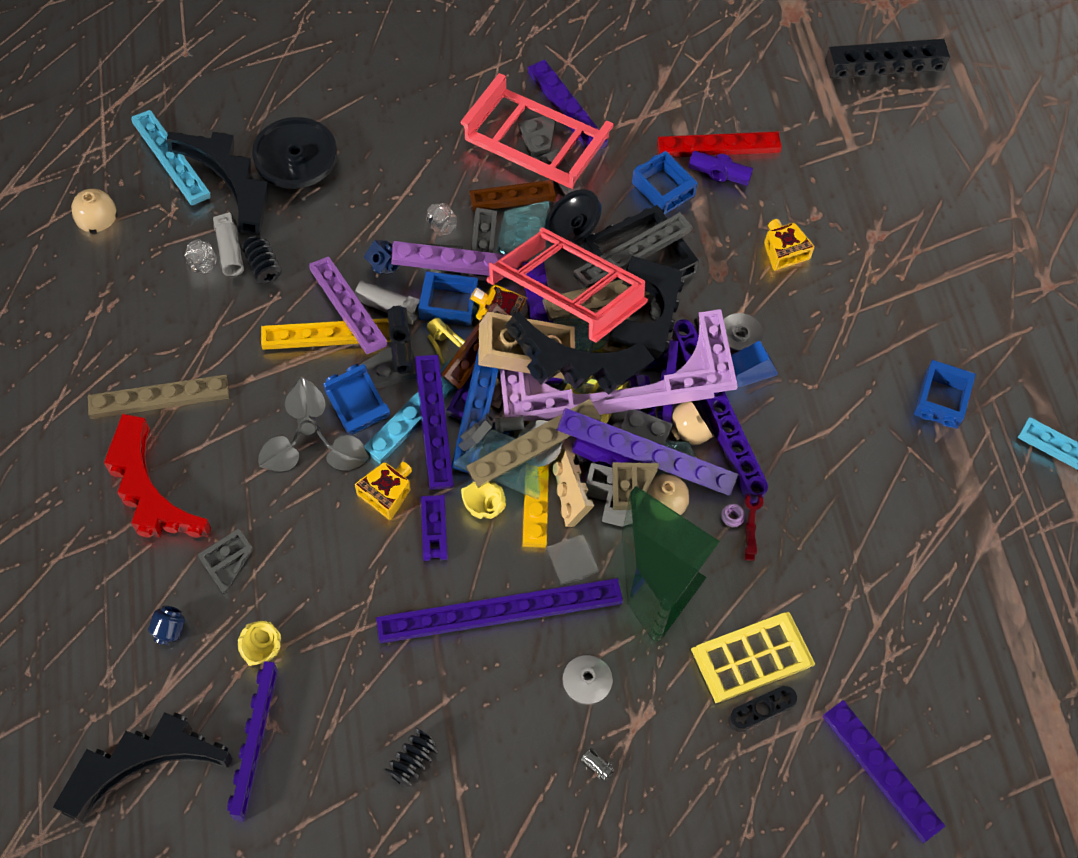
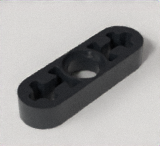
M781 686L734 708L729 716V724L737 732L747 731L791 710L797 702V694L793 688ZM781 693H783L784 696L789 695L790 700L788 701V704L785 701H782L778 703L775 708L774 702L780 699V697L782 696ZM758 703L767 704L770 708V713L767 715L759 714L756 710V705ZM748 708L751 709L752 716L745 720L744 725L741 721H735L738 716L737 714L743 717L749 714L750 710Z

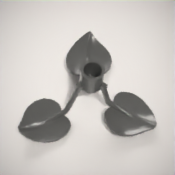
M301 376L294 387L288 392L285 399L287 413L296 418L298 422V428L295 430L296 433L293 441L290 443L285 435H276L270 438L260 450L258 464L262 468L279 472L292 469L299 460V452L293 447L296 445L299 435L301 433L311 435L314 432L319 435L327 448L331 449L326 459L335 469L352 470L358 468L368 460L369 456L362 441L354 435H340L334 440L333 445L328 442L316 423V417L322 415L325 410V398L314 383Z

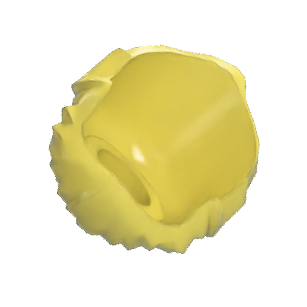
M491 481L480 488H477L475 482H472L467 487L461 489L465 507L472 516L480 519L483 517L492 519L497 517L499 513H502L506 507V498L502 486H498L496 482Z
M266 620L247 624L238 638V651L249 666L264 664V661L269 662L274 656H277L281 647V634L271 622Z

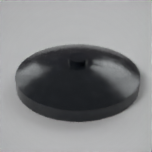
M290 117L271 123L259 133L253 144L252 156L258 173L266 181L278 187L297 189L320 182L332 171L337 160V146L333 134L323 124L309 118Z

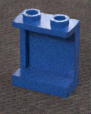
M359 364L352 365L346 369V373L339 376L334 374L323 383L324 391L347 434L351 435L390 417V410L380 397L365 364L360 366Z

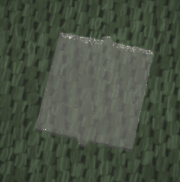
M583 534L568 540L563 539L562 542L546 548L561 585L576 580L582 581L584 577L599 572Z

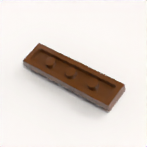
M552 180L469 190L473 212H475L476 207L490 210L556 201Z
M492 304L487 311L508 315L497 304ZM479 323L441 373L445 380L459 390L473 373L479 348Z

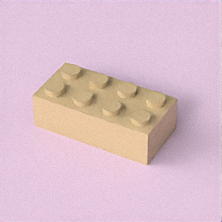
M487 312L479 323L478 365L530 374L527 366L532 360L524 354L522 347L515 338L510 336L508 329L505 327L512 316ZM527 319L547 337L575 349V327ZM561 372L554 376V378L565 379Z

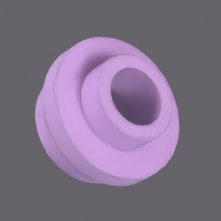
M731 504L722 510L721 518L727 526L738 527L745 520V512L739 505ZM734 514L737 519H732L729 515Z

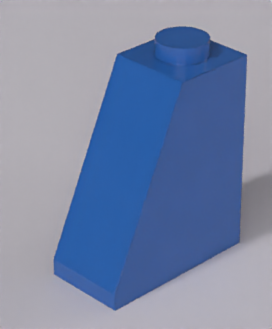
M760 340L731 355L737 388L778 375L769 354Z

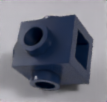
M374 240L364 255V258L372 265V269L378 274H393L400 266L391 264L393 244L386 240Z

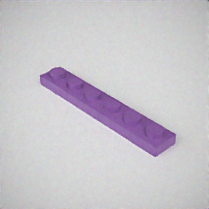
M393 241L391 264L490 276L489 262L494 264L506 255Z
M330 257L310 263V271L365 353L369 354L387 347V340Z

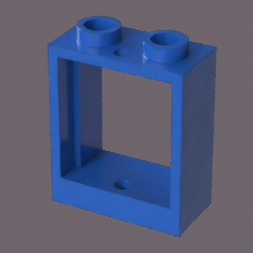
M667 151L654 155L648 162L638 165L633 171L632 184L654 206L658 205L664 214L694 197L698 182ZM661 170H664L679 185L663 196L647 180Z
M426 271L418 308L419 320L432 321L435 318H440L447 324L472 327L473 318L477 319L475 315L478 305L471 299H469L467 311L431 307L434 289L469 293L471 297L476 288L482 290V287H478V278Z
M931 360L925 372L914 415L920 416L925 420L941 423L946 427L958 429L965 417L976 374ZM932 381L963 391L958 411L926 401Z

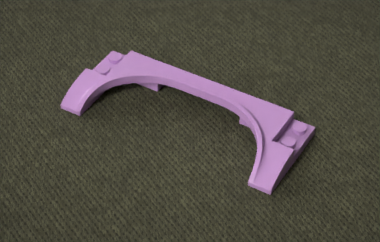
M721 309L699 312V337L692 356L676 373L664 375V380L651 385L615 390L609 395L606 392L575 394L572 393V389L560 391L545 383L540 385L537 379H534L529 373L500 369L505 417L523 415V420H529L530 422L536 420L550 421L563 414L564 408L572 409L588 399L592 401L599 415L710 399L714 398V393L737 390V380Z

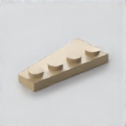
M569 439L562 442L561 452L553 461V474L557 480V494L561 500V515L564 518L565 526L575 527L594 507L592 500H587L588 488L586 483H581L580 481L581 469L579 465H575L573 462L575 453L572 452V445Z

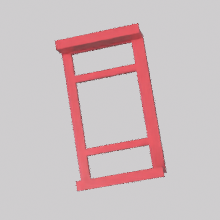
M500 73L461 120V125L465 129L466 141L570 189H573L576 180L605 140L609 138V132L614 126L613 123L606 120L601 129L598 130L506 89V76ZM503 97L519 104L493 139L476 132ZM525 108L575 129L550 165L500 143V140ZM582 133L593 137V140L571 168L569 174L557 169Z
M543 227L540 228V232L496 263L489 262L490 276L487 278L488 283L495 285L504 277H507L589 323V339L595 343L648 302V298L644 297L645 280ZM546 240L554 244L550 248L545 250L543 253L538 255L536 258L531 260L529 263L524 265L522 268L516 270L518 267L522 265V262H527L532 257L537 255L539 252L544 250L546 248ZM562 248L609 272L574 300L563 296L526 274ZM617 277L632 285L597 313L581 305Z

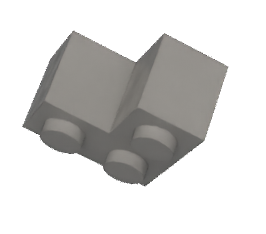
M591 463L586 481L588 488L586 496L606 501L602 522L625 527L629 510H613L612 468Z

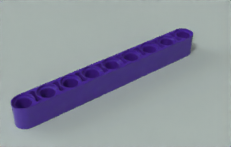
M681 319L675 323L671 337L672 340L678 341V354L683 366L692 356L687 351L695 350L699 337L694 325L686 319ZM679 332H685L687 335H681ZM725 391L714 393V398L699 401L731 471L738 474L736 481L743 497L748 493L751 496L750 502L756 503L758 501V494L764 498L768 490V483ZM714 408H720L723 412H717ZM723 427L730 428L732 432H726ZM732 447H738L742 452H735ZM741 467H747L751 472H744ZM751 487L758 488L761 493H754Z

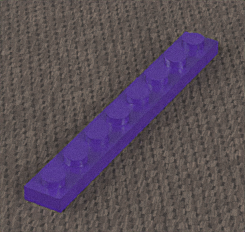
M564 408L556 429L642 463H659L658 469L729 496L738 477L737 473Z

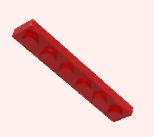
M779 131L658 137L657 140L659 154L667 151L672 157H691L694 150L716 156L718 154L780 153L782 149Z

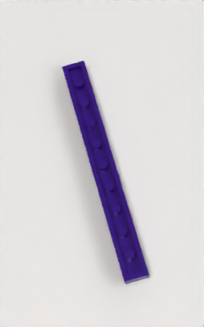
M616 578L376 617L379 642L381 644L620 605L623 603L619 580Z

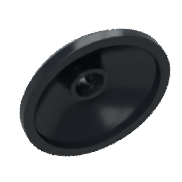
M585 189L575 190L566 194L550 210L545 222V229L574 244L583 241L594 231L599 222L602 211L599 198L592 191Z

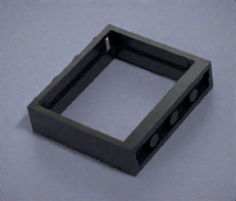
M658 205L646 208L635 216H629L622 222L609 225L598 233L590 234L584 241V249L600 257L603 255L599 249L600 247L653 222L658 225L668 218ZM683 238L671 243V246L682 260L669 267L683 271L681 279L696 273L699 260ZM617 277V278H615L613 281H617V280H621V279Z

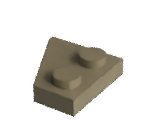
M613 462V510H638L658 471L659 463Z

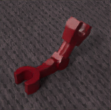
M746 493L744 502L747 508H749L748 522L745 524V560L755 561V555H757L755 516L756 510L763 506L764 501L762 495L758 494V501L751 503V496Z

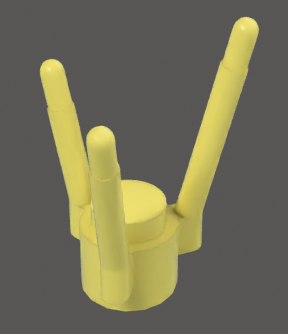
M440 318L433 319L427 325L426 329L430 333L427 338L432 343L441 364H444L445 360L436 340L443 341L448 337L458 347H461L465 340L451 330L448 325H445Z

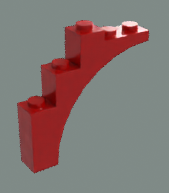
M122 414L104 464L112 476L122 478L117 492L122 502L129 507H137L131 522L137 534L148 538L151 535L160 537L162 529L170 533L184 532L195 538L201 536L209 537L212 528L206 518L189 514L172 505L160 495L151 483L145 461L146 442L150 428L145 418Z

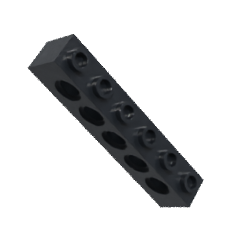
M944 39L832 46L828 49L825 62L830 78L941 71L945 70L950 55Z

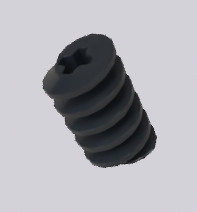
M253 236L243 242L242 250L258 284L270 283L281 275L282 269L279 267V263L268 240Z
M415 728L417 736L410 735L408 737L410 744L404 743L402 745L404 753H396L395 756L398 761L391 760L389 762L392 770L387 768L383 770L388 777L401 786L406 785L412 788L413 784L409 778L419 779L416 769L425 771L426 767L422 761L432 762V758L428 753L438 754L439 752L433 739L418 728Z

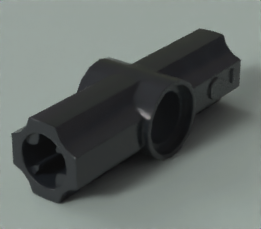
M401 305L392 306V308L387 309L393 371L404 374L413 370L407 308Z

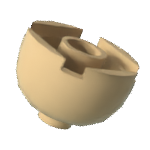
M91 188L79 192L71 205L73 219L77 226L84 231L90 232L89 229H96L97 232L103 231L110 227L116 219L117 209L115 203L107 193L100 189Z
M692 401L683 402L675 408L672 413L674 427L671 428V431L677 440L682 438L686 444L700 445L713 437Z
M659 474L654 477L642 500L645 511L655 516V519L658 521L670 522L677 520L688 507L689 490L681 478L673 474Z

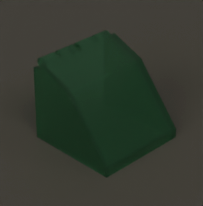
M635 486L630 492L622 530L627 601L649 637L651 636L654 641L658 642L666 635L707 577L701 574L699 570L720 541Z

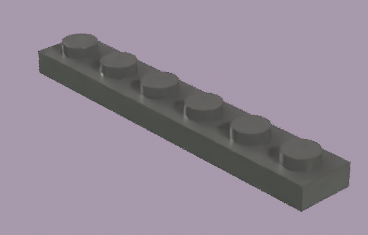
M679 212L600 257L625 270L631 256L644 259L691 233L693 227ZM589 262L574 270L573 276L583 288H588L609 272Z

